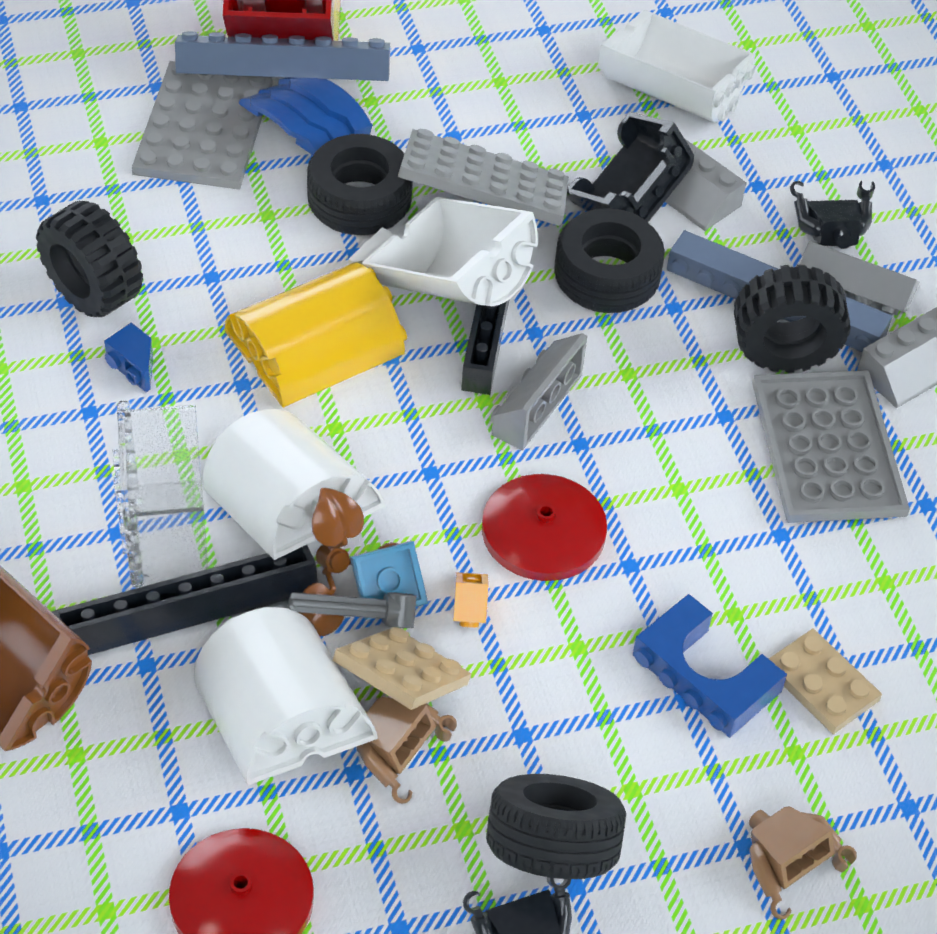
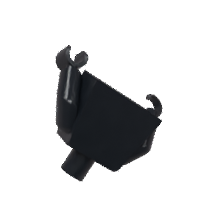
M794 181L791 184L790 192L797 198L794 201L799 228L804 233L812 236L818 244L847 249L850 246L857 245L859 236L864 235L871 226L872 202H870V199L873 197L875 183L873 181L871 182L870 190L863 189L862 181H860L857 190V196L861 199L859 203L858 200L808 201V199L803 197V193H798L794 189L795 185L803 187L804 183Z
M547 877L548 884L555 890V893L552 895L548 889L485 910V912H482L480 906L469 907L470 898L475 895L480 896L478 891H471L465 895L463 907L468 913L473 914L470 920L476 934H569L572 913L570 895L568 892H565V888L570 885L571 879H564L561 884L557 885L554 882V878Z

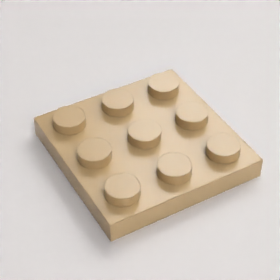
M397 627L337 648L332 660L410 710L467 686L471 677V673L463 669L457 661L443 657L435 652L432 646L420 643L410 637L406 630Z

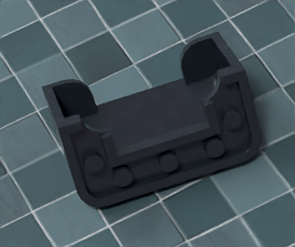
M629 112L621 121L617 130L618 139L623 147L593 184L586 178H576L568 186L567 196L571 202L586 211L605 208L619 209L636 214L649 222L692 168L694 154L674 122Z

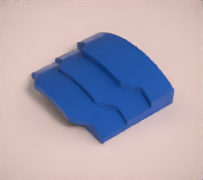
M285 77L279 79L278 85L259 90L258 94L239 100V104L255 116L265 115L278 124L289 136L296 138L295 143L311 155L326 142L337 137L349 134L370 135L373 126L355 99L340 86L328 79Z

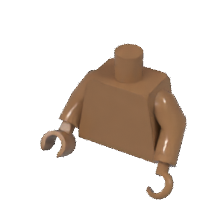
M382 696L374 702L368 711H365L377 732L378 739L357 746V751L369 771L385 787L388 785L392 787L393 799L398 803L404 804L412 798V791H408L406 799L398 797L397 789L401 784L396 780L397 774L402 773L434 729L436 737L441 741L447 742L452 734L444 727L455 731L457 722L450 715L438 716V711L427 703L410 710L393 698Z
M788 806L783 807L772 816H769L763 810H758L749 820V825L752 828V845L749 849L752 868L765 896H771L773 900L770 910L777 919H786L791 914L790 908L787 909L784 915H780L776 911L777 903L782 901L779 894L782 888L786 889L831 856H833L832 865L840 872H844L848 868V864L842 856L851 864L857 858L856 850L848 845L842 846L840 844L841 838L821 815L800 812Z

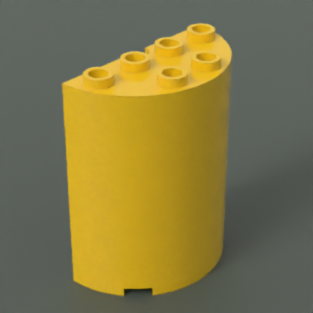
M359 263L349 264L228 315L225 321L226 334L248 363L252 362L255 365L258 376L282 408L405 354L404 341L407 340V334L404 327L400 324L393 307L392 294L389 288L381 285L371 267L366 268Z

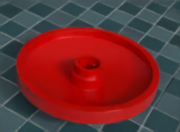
M531 474L510 480L491 495L483 511L482 536L489 553L504 568L524 578L539 581H556L578 575L593 565L605 545L607 520L600 502L585 487L561 476Z
M250 828L222 831L197 843L178 863L169 888L170 912L178 934H302L310 920L314 903V887L311 872L298 850L275 834Z

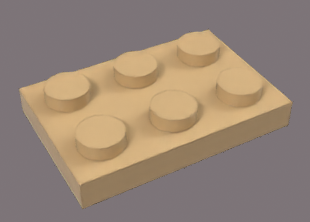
M814 628L769 658L787 674L784 687L833 735L881 699L882 693Z

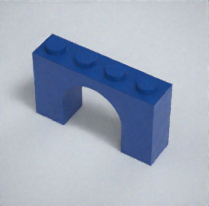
M688 594L636 636L632 655L642 667L648 668L659 677L664 686L672 688L684 699L690 708L698 710L715 729L722 731L730 738L782 692L787 674L763 654L739 674L728 679H710L695 672L687 664L683 653L709 631L713 613Z

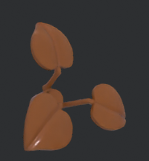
M320 489L318 503L312 517V533L315 539L322 544L316 552V561L324 568L322 574L326 576L329 589L324 584L317 582L308 586L303 593L333 595L335 593L336 586L331 574L341 573L347 569L348 565H352L349 554L340 547L346 546L348 544L347 538L356 537L363 529L364 515L361 507L351 497L334 489ZM394 542L385 543L384 545L380 546L378 549L385 548V547L392 546V545H396V544H399V543H394ZM300 613L312 623L319 636H325L334 632L344 619V616Z

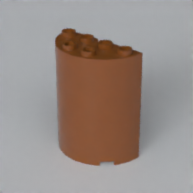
M0 565V747L4 751H8L37 738V730L48 722L54 725L61 719L84 688L90 674L92 660L88 657L87 653L90 650L89 646Z

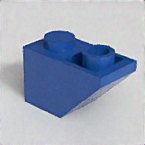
M131 322L104 340L105 360L112 369H118L123 373L132 385H137L143 391L148 392L151 390L153 367L151 337Z

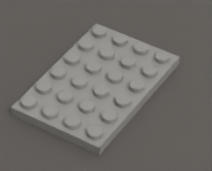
M170 61L132 165V175L240 190L263 115L255 116L239 104V100L259 93V90L272 87L273 77L176 73L175 61Z
M412 129L399 170V178L488 205L533 212L535 219L557 226L562 225L569 176H566L562 171L539 168L536 163L531 161L520 162L513 160L510 155L505 153H490L479 145L467 146L452 137L441 138L426 129Z
M869 370L754 375L752 385L787 523L908 516L910 508Z

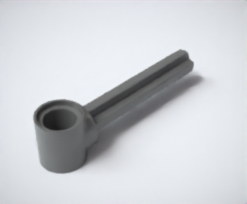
M293 592L290 594L288 607L290 610L298 613L380 618L385 626L414 628L417 595L388 592L384 595L383 599Z

